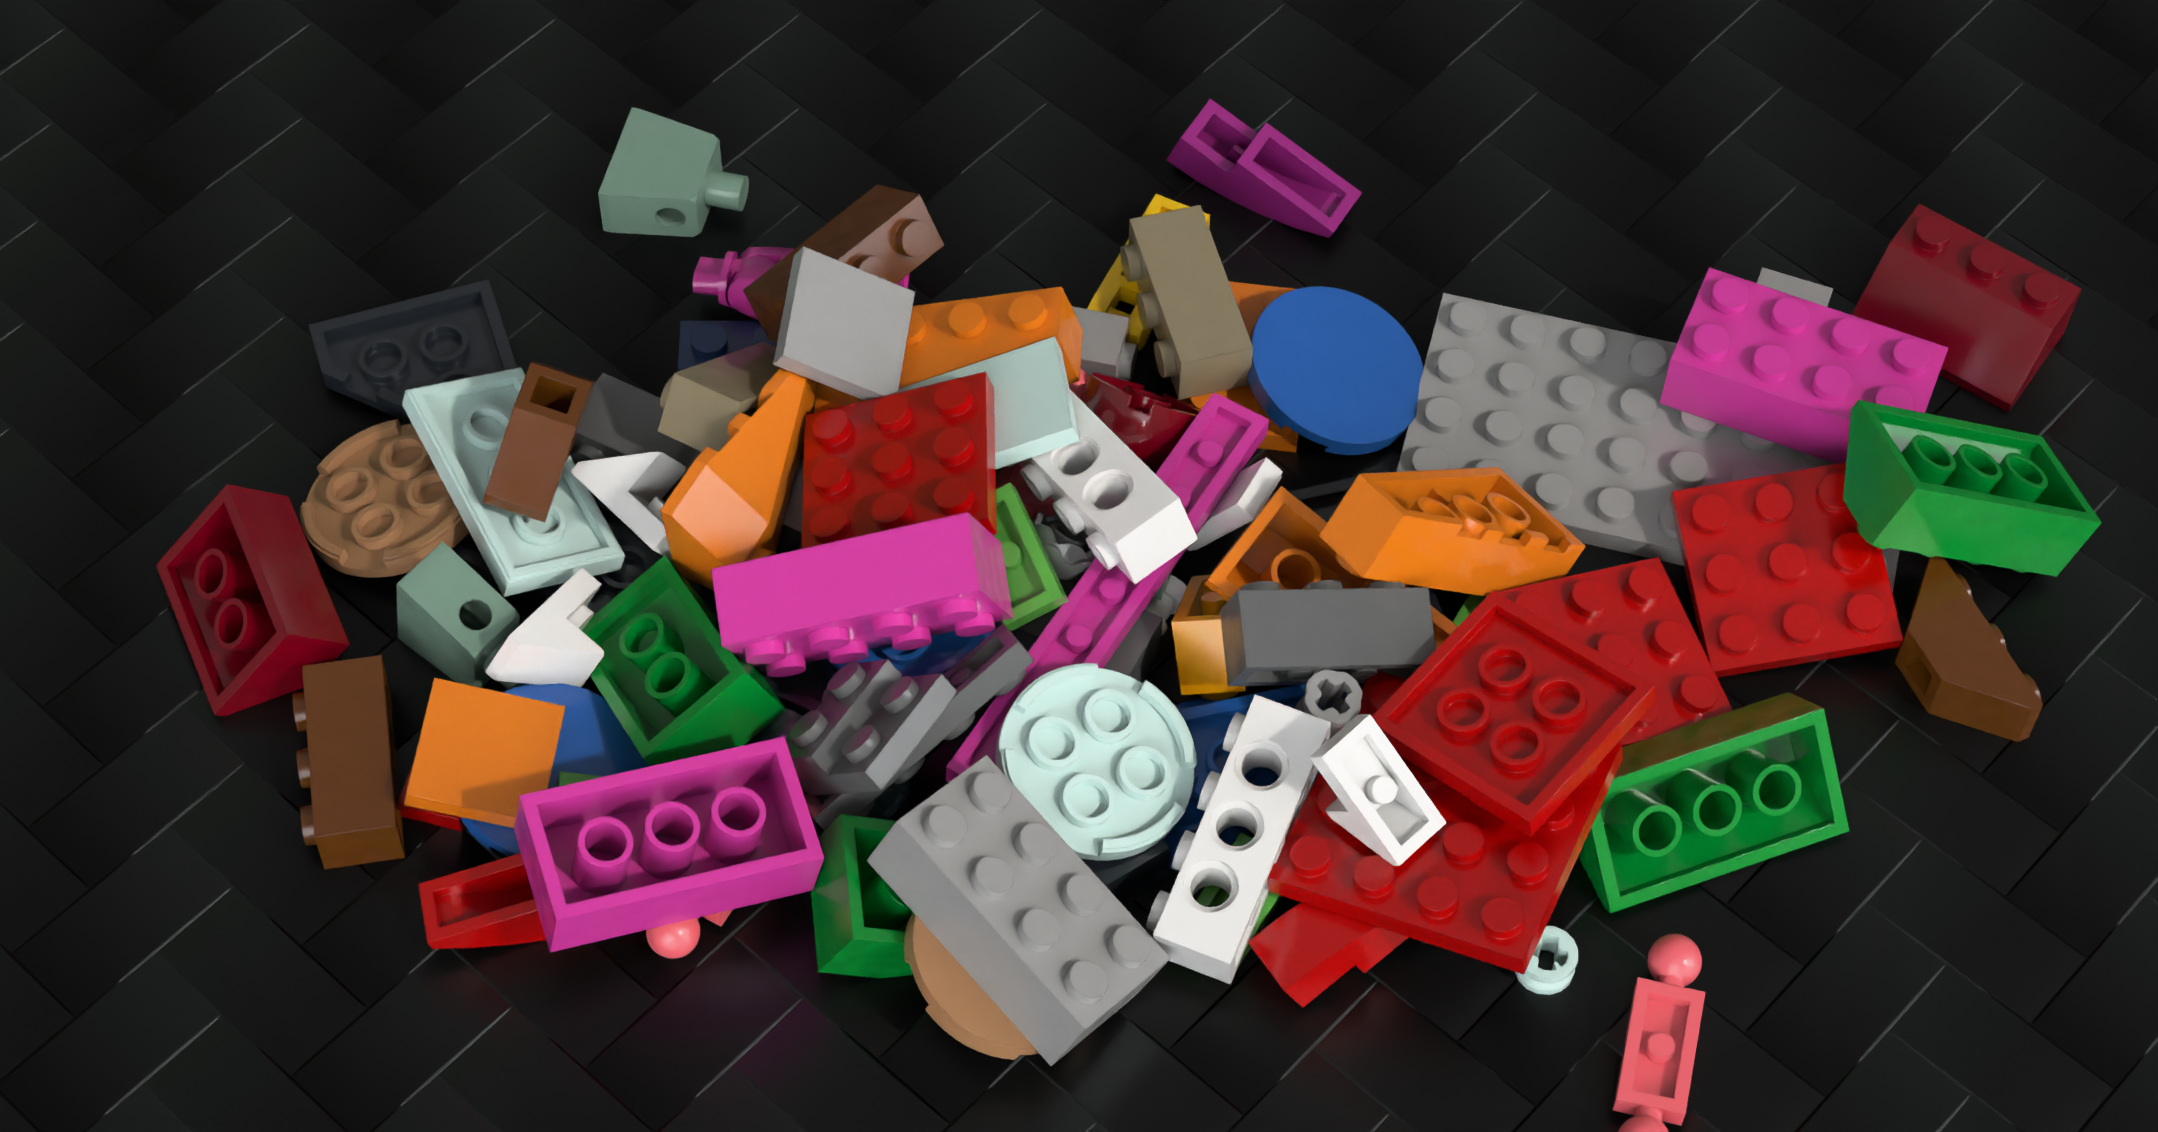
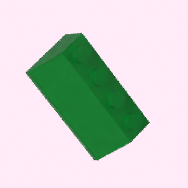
M1858 400L1851 409L1843 501L1857 521V529L1860 535L1877 548H1892L1920 553L1926 557L1939 556L1966 561L1973 565L1986 564L2009 568L2019 573L2032 572L2057 577L2102 523L2042 436Z
M1786 692L1622 747V762L1578 858L1605 910L1613 913L1848 832L1849 826L1824 708L1790 692Z

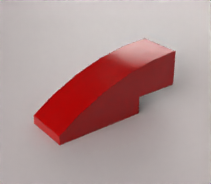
M521 853L418 884L427 944L432 949L478 948L546 940Z
M1301 902L1250 939L1248 943L1281 988L1303 1008L1356 965L1363 973H1366L1409 937Z

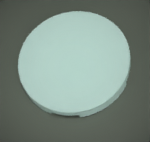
M1095 663L1061 667L1044 674L1028 685L1013 703L1001 725L995 756L996 766L1072 850L1082 859L1110 861L1131 857L1146 851L1161 841L1173 829L1186 811L1185 809L1193 788L1194 768L1197 765L1196 751L1189 728L1169 698L1147 680L1141 683L1120 672L1098 668V665Z

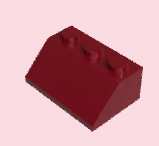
M1919 204L1890 242L1851 315L1948 347L1939 375L2009 412L2064 334L2081 288Z
M226 484L156 564L214 715L227 716L304 688L302 666L333 662L350 645L288 496Z

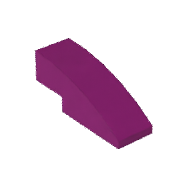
M1212 99L1200 111L1166 159L1199 183L1247 209L1296 229L1327 238L1331 237L1362 193L1267 122L1257 133Z

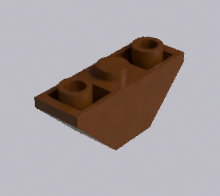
M537 361L530 363L514 404L483 503L545 523L596 381Z
M1930 557L1916 593L1895 664L1929 714L2015 742L2029 738L2043 707L2036 683L2028 674L2020 671L2007 651L2004 637L1995 624L1987 622L1973 601L1971 589L1965 578L1959 573H1954L1944 557Z

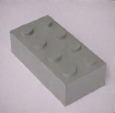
M987 755L900 818L867 859L868 863L1018 1028L1050 1066L1055 1064L1136 996L1171 959Z

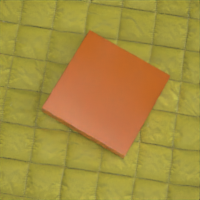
M434 678L404 805L514 828L519 795L548 789L566 706Z

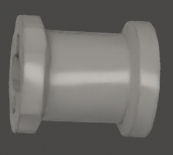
M1324 669L1315 673L1307 681L1304 688L1305 695L1295 707L1296 710L1331 722V739L1359 714L1362 690L1358 682L1348 673ZM1346 692L1347 697L1345 700H1342L1341 697Z

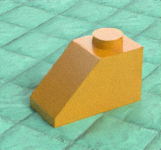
M1210 575L1192 576L1171 622L1181 695L1200 694L1202 698L1210 700L1228 699L1239 692L1246 691L1247 686H1228L1220 616V609L1227 601L1204 584Z

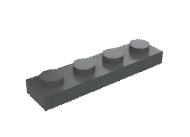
M1004 623L943 675L957 690V693L882 791L810 796L807 793L804 795L813 819L824 831L840 814L866 817L873 808L874 799L893 783L901 784L914 776L922 767L925 760L924 756L943 739L952 740L961 735L972 724L975 718L974 712L994 695L997 697L1003 696L1022 681L1026 673L1025 668L1034 659Z

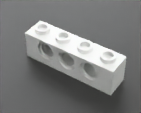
M1070 390L1080 442L1017 462L1022 467L1020 473L1039 500L1044 501L1050 496L1055 501L1052 504L1055 512L1073 535H1077L1082 530L1088 535L1086 542L1089 548L1107 570L1117 566L1136 584L1194 543L1198 538L1180 498ZM1017 463L1008 465V467L1011 468V467H1013L1014 465H1016Z
M1256 694L1246 715L1238 712L1235 713L1223 743V750L1230 752L1221 774L1214 771L1209 773L1199 797L1197 808L1205 811L1197 832L1193 833L1186 830L1175 852L1172 868L1180 872L1171 893L1159 891L1148 916L1146 929L1154 931L1153 939L1170 956L1171 959L1169 961L1231 985L1269 893L1268 876L1273 864L1277 863L1285 845V839L1319 773V770L1309 757L1330 739L1331 722ZM1266 767L1276 772L1279 778L1271 785L1255 786L1249 783L1244 776L1253 768ZM1242 826L1249 829L1254 834V838L1243 846H1230L1224 843L1219 838V835L1228 827ZM1209 885L1221 887L1229 894L1226 902L1217 907L1200 905L1193 896L1200 888Z

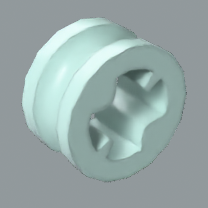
M1546 926L1525 973L1515 972L1518 981L1526 989L1537 994L1551 995L1561 992L1570 984L1578 962V948L1574 939L1560 928ZM1540 950H1548L1555 953L1552 971L1543 970L1538 967Z

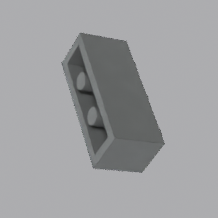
M1323 580L1309 583L1303 589L1280 590L1279 584L1276 582L1258 581L1241 586L1240 590L1220 609L1228 686L1306 685L1307 681L1315 673L1324 669L1346 672L1358 684L1366 683L1368 677L1377 674V670L1408 679L1436 650L1428 587L1405 588V584L1401 582L1380 580L1366 585V588L1343 589L1342 583L1339 581Z

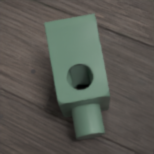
M632 107L598 192L603 231L695 237L702 232L711 206L740 212L743 210L748 195L749 178L748 176L722 170L720 140L714 134Z
M442 541L396 584L398 639L455 682L482 688L491 679L485 673L486 669L508 636L519 627L520 616L510 603ZM498 681L508 690L526 685L524 683Z

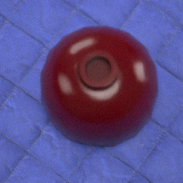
M1093 372L1090 374L1087 384H1085L1080 400L1156 474L1201 410L1165 393L1161 397L1143 390L1144 386L1112 375Z

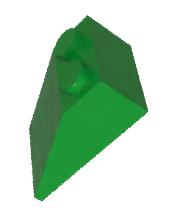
M666 555L598 611L582 629V632L604 651L603 658L590 677L642 758L651 766L743 746L786 710L755 666L748 664L739 656L722 647L717 617Z
M840 814L818 837L824 860L814 889L811 891L818 972L870 978L913 975L910 964H907L904 960V936L912 911L867 861L897 821Z

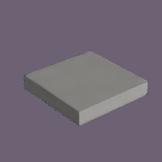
M803 246L793 257L773 365L865 401L898 393L915 292Z

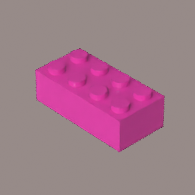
M1709 267L1670 359L1660 403L1835 464L1844 463L1847 460L1851 409L1858 400L1925 413L1948 347Z
M968 512L711 569L722 647L739 656L748 664L766 672L767 676L786 677L802 673L806 670L805 663L829 658V661L835 664L861 661L869 656L868 649L891 644L895 650L922 648L932 643L931 636L955 631L957 636L962 637L978 636L993 631L995 629L994 622L1013 618L1002 543Z
M785 737L519 795L514 832L550 953L812 891L824 860V855Z

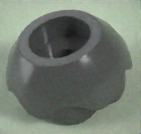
M1039 512L1032 523L1057 577L1063 580H1073L1082 577L1096 558L1086 542L1088 535L1085 532L1073 535L1058 515L1046 518L1045 514Z

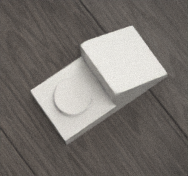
M647 452L581 461L573 467L570 472L652 550L663 556L666 555L673 561L660 510L665 504L662 498L685 472L686 467L663 452Z
M580 568L508 636L485 673L495 681L533 685L563 683L578 687L583 686L604 656L602 648L582 632V629L594 615V612L587 605L601 586V583L586 570Z
M1370 714L1356 715L1309 757L1338 797L1325 810L1330 818L1393 866H1400L1447 823Z

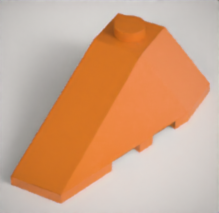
M780 368L763 386L757 402V411L751 417L739 412L729 422L727 434L730 436L721 450L718 452L706 447L691 464L660 510L673 563L684 577L714 591L711 569L776 555L804 444L805 415L812 412L819 382Z
M1281 486L1266 502L1255 519L1248 524L1204 584L1228 602L1240 590L1241 586L1258 581L1276 582L1279 584L1280 590L1303 589L1309 583L1323 580L1339 581L1342 583L1343 589L1366 588V585L1380 580L1357 577L1341 567L1335 558L1337 553L1319 537L1327 522ZM1431 606L1435 646L1437 649L1458 626Z

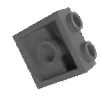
M888 659L862 663L851 662L845 665L830 679L823 693L821 704L816 710L810 711L801 717L791 728L786 739L801 787L810 796L882 791L953 700L957 690L942 674L903 677Z

